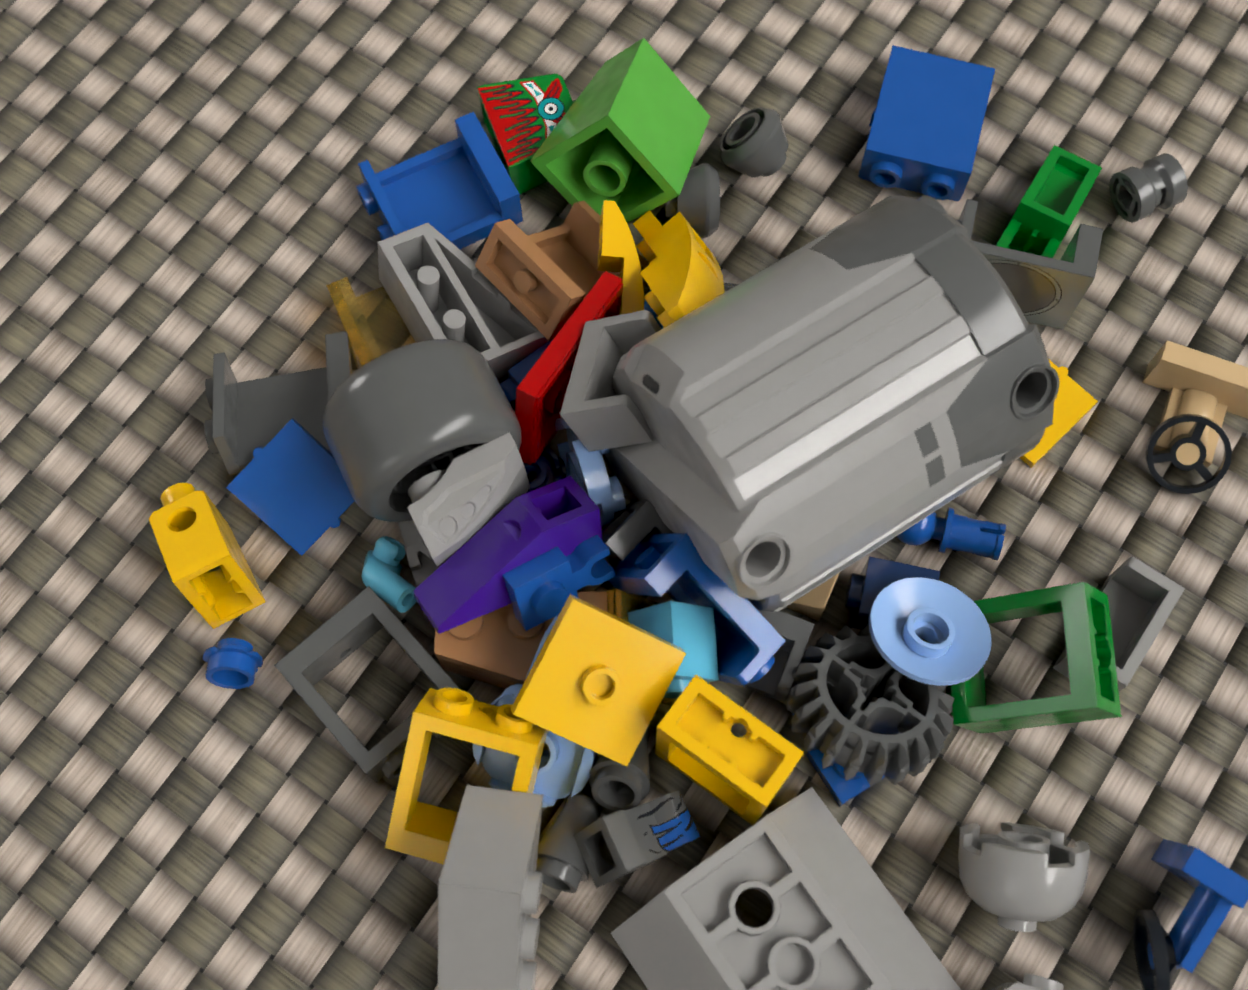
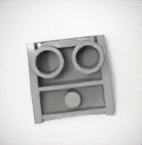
M510 432L454 458L447 470L429 473L415 481L408 489V495L413 503L407 507L437 568L512 500L525 494L530 488L524 463Z

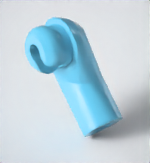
M383 536L376 541L374 550H369L365 557L361 575L362 581L379 598L398 612L404 613L416 602L413 590L416 587L400 576L402 566L399 562L406 554L405 546L391 537Z

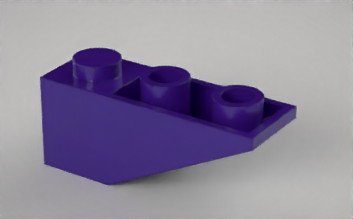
M571 476L520 495L512 500L414 589V598L438 634L511 604L502 574L557 546L565 556H568L583 541L595 535L602 539L599 507Z

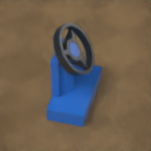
M1163 839L1151 860L1196 889L1169 933L1161 926L1158 916L1153 909H1137L1135 911L1133 920L1134 950L1143 990H1170V981L1175 976L1176 969L1184 968L1192 973L1232 906L1243 909L1248 901V880L1196 847Z

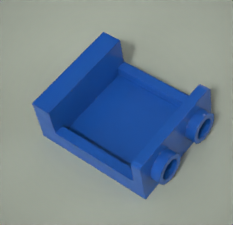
M892 45L858 177L863 180L872 181L875 185L883 188L897 187L922 193L936 200L960 201L971 176L996 68Z
M474 111L455 119L458 138L378 173L374 172L368 159L358 163L364 183L357 185L356 189L368 215L370 216L378 212L384 224L377 227L381 240L429 223L457 248L462 249L489 237L494 224L507 219H511L515 224L523 222L519 192Z
M687 533L648 534L623 560H618L612 567L615 571V577L608 581L619 593L662 597L666 592L676 602L713 608L718 681L740 686L758 681L771 669L775 662L773 655L786 641L747 598L739 597L703 562Z

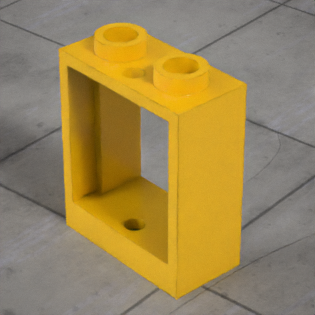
M698 675L693 677L657 726L655 754L752 826L758 822L804 754L802 750ZM736 723L743 724L746 728V734L743 737L734 736L731 732L732 725Z
M430 688L413 711L385 848L444 865L458 812L418 801L432 732L519 756L511 791L533 793L548 730L513 715L511 710L513 704L495 706L474 700L471 694L457 688H441L438 690Z

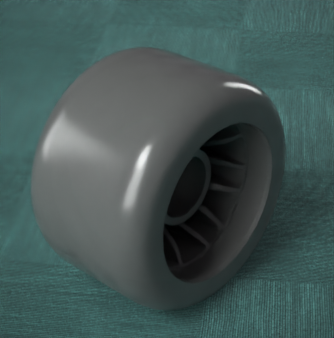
M433 339L408 344L373 359L341 383L332 394L323 414V432L326 442L354 501L370 517L387 522L413 520L407 508L413 504L408 495V489L421 477L434 471L447 470L454 458L510 432L515 441L518 451L522 442L521 427L517 416L485 357L471 345L450 339Z

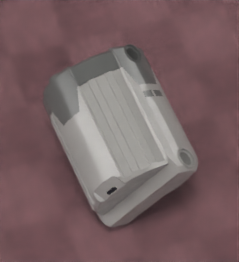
M901 195L888 196L632 346L631 350L619 359L613 375V390L616 396L628 395L644 416L652 433L653 440L643 444L610 448L609 453L605 454L614 475L640 501L648 500L654 506L662 522L673 533H687L703 562L732 591L741 598H747L758 611L779 612L1034 449L1043 437L1045 428L1053 423L1054 401L1059 390V377L1056 370L1050 366L1037 325L1028 324L1021 308L1003 279L987 258L967 238V228L948 215L943 206L931 196L924 195L917 200Z

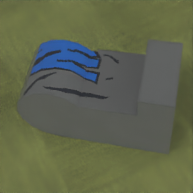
M680 791L669 793L626 811L620 810L606 815L573 835L596 888L650 865L668 855V853L700 838ZM602 835L617 867L609 865L600 854L599 841Z

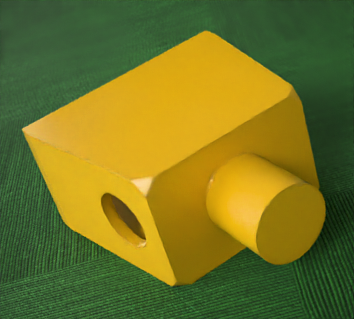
M177 483L164 490L160 497L163 507L152 512L149 522L173 584L207 623L215 629L265 603V598L231 528L205 491L195 490L194 486L190 483ZM217 566H220V569L209 572V570Z

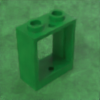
M1078 582L973 601L984 614L988 624L1063 612L1071 694L987 705L984 667H982L972 678L962 683L947 686L946 694L954 698L953 710L950 713L954 719V725L982 734L1121 717L1107 594L1086 582Z

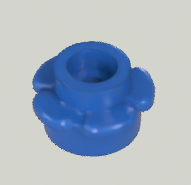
M238 638L220 640L217 643V647L206 649L202 658L205 662H208L206 679L216 686L228 689H241L251 686L254 683L255 673L263 665L262 656L253 651L252 644Z

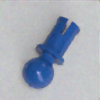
M948 507L945 518L937 517L936 513L933 512L897 536L901 542L914 546H920L931 539L940 540L938 552L945 553L947 548L998 561L1005 536L1002 534L1006 531V524L981 521L954 514L955 509Z

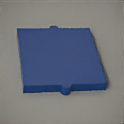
M292 418L265 447L258 446L253 450L254 459L226 488L302 556L329 527L337 528L340 525V516L351 506L354 499L332 453Z

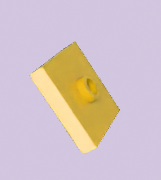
M570 594L511 707L512 713L613 761L628 766L686 653L681 647Z

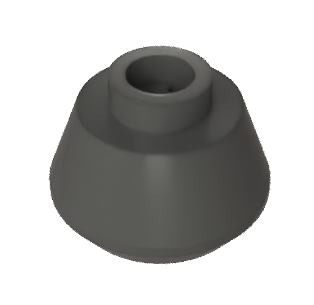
M758 107L749 110L735 120L721 139V161L726 166L750 177H759L761 175L768 177L777 172L786 161L787 155L785 153L789 145L778 112L774 109Z
M701 164L691 168L680 195L664 203L665 217H674L678 212H681L696 233L702 238H708L716 232L720 217V182L718 171L709 164Z

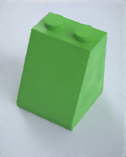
M642 38L603 64L533 155L530 162L572 206L576 202L585 201L600 215L604 200L615 201L628 223L642 216L648 210L651 211L680 195L710 115L646 39Z

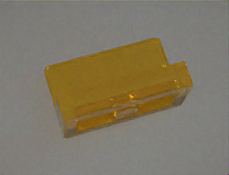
M347 277L326 285L361 367L389 351L416 343L384 287L356 297Z

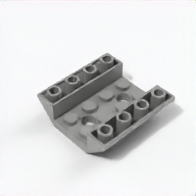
M812 787L762 818L664 889L611 932L612 937L648 990H961ZM756 889L763 892L769 898L772 905V914L766 925L759 928H751L744 925L738 919L735 912V903L739 894L745 890Z

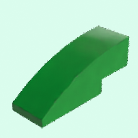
M1054 145L1020 201L996 246L1053 258L1102 167Z

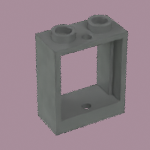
M368 586L274 666L361 769L377 783L384 776L390 780L400 774L413 713L368 751L316 690L314 685L381 628H384L437 689L460 688ZM432 732V735L435 738H440L443 736L441 734Z

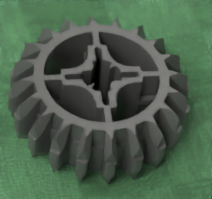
M869 624L863 630H860L858 635L847 625L841 631H838L836 636L825 632L817 640L815 646L809 645L808 649L804 651L800 664L793 669L792 677L794 681L786 699V710L794 713L791 720V731L807 734L803 741L804 752L820 750L824 754L822 757V769L833 765L835 762L844 767L845 781L854 778L857 772H862L870 787L879 783L883 775L895 786L899 781L904 780L907 773L916 777L917 774L923 772L932 759H937L945 746L943 742L950 734L954 720L949 715L953 710L954 698L944 693L947 686L921 683L895 670L876 649L870 635ZM875 697L878 698L875 703H874V702H871V701L873 700V698H875ZM864 705L868 706L866 710H861Z

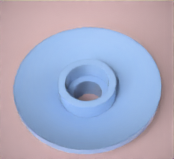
M912 577L893 582L877 595L870 610L869 631L876 649L895 670L915 681L937 686L962 683L975 676L989 657L992 643L991 632L984 614L966 594L942 581Z

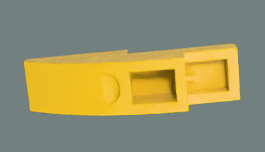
M650 210L633 223L644 238L636 247L649 262V266L640 272L651 289L644 296V299L657 314V319L664 328L725 293L723 274L717 259L681 212H678L663 226Z

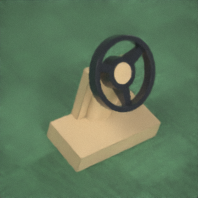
M1167 340L1149 362L1143 380L1145 384L1169 392L1160 425L1152 432L1147 442L1146 462L1154 479L1164 488L1176 493L1194 494L1216 485L1229 469L1232 449L1229 438L1222 429L1226 411L1248 419V367ZM1220 436L1224 447L1223 460L1219 469L1212 475L1207 468L1212 464ZM1172 461L1181 470L1189 471L1195 469L1205 481L1190 486L1173 484L1165 480L1156 471L1154 464Z

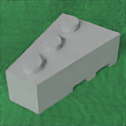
M429 223L379 241V280L415 342L450 339L469 344L485 357L499 384L509 378V369L548 342L539 330L489 280L478 272V269L475 267L476 263Z
M466 785L438 883V990L535 989L537 962H530L527 959L534 960L540 928V919L531 918V915H537L542 890L543 873L536 872L543 795Z

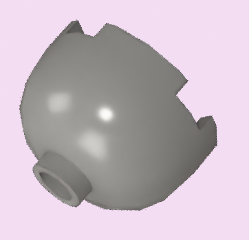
M1001 822L1002 832H999L998 835L980 834V825L977 823H969L960 827L958 862L961 882L966 894L981 909L998 916L997 924L1013 931L1033 932L1037 930V922L1056 920L1072 910L1083 895L1088 876L1090 847L1087 842H1075V847L1071 848L1064 845L1063 832L1016 823Z

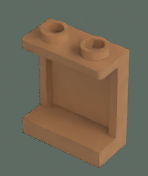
M585 201L576 202L573 204L562 225L528 236L511 219L497 222L494 224L475 264V267L548 341L555 338L605 272L597 271L600 215ZM638 253L639 261H640V266H641V271H642V270H644L647 266H649V264H648V262ZM609 272L619 277V272ZM643 278V288H644L647 283H646V281H645L644 278Z

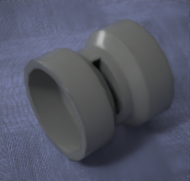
M1163 153L1146 160L1141 169L1132 166L1113 174L1110 179L1109 190L1111 200L1118 214L1125 221L1133 223L1151 216L1156 207L1167 209L1183 202L1187 197L1188 184L1184 169L1179 161L1171 154Z

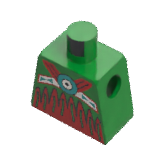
M555 73L485 84L477 87L482 118L494 149L517 188L519 195L548 181L530 161L576 101H572L563 77Z

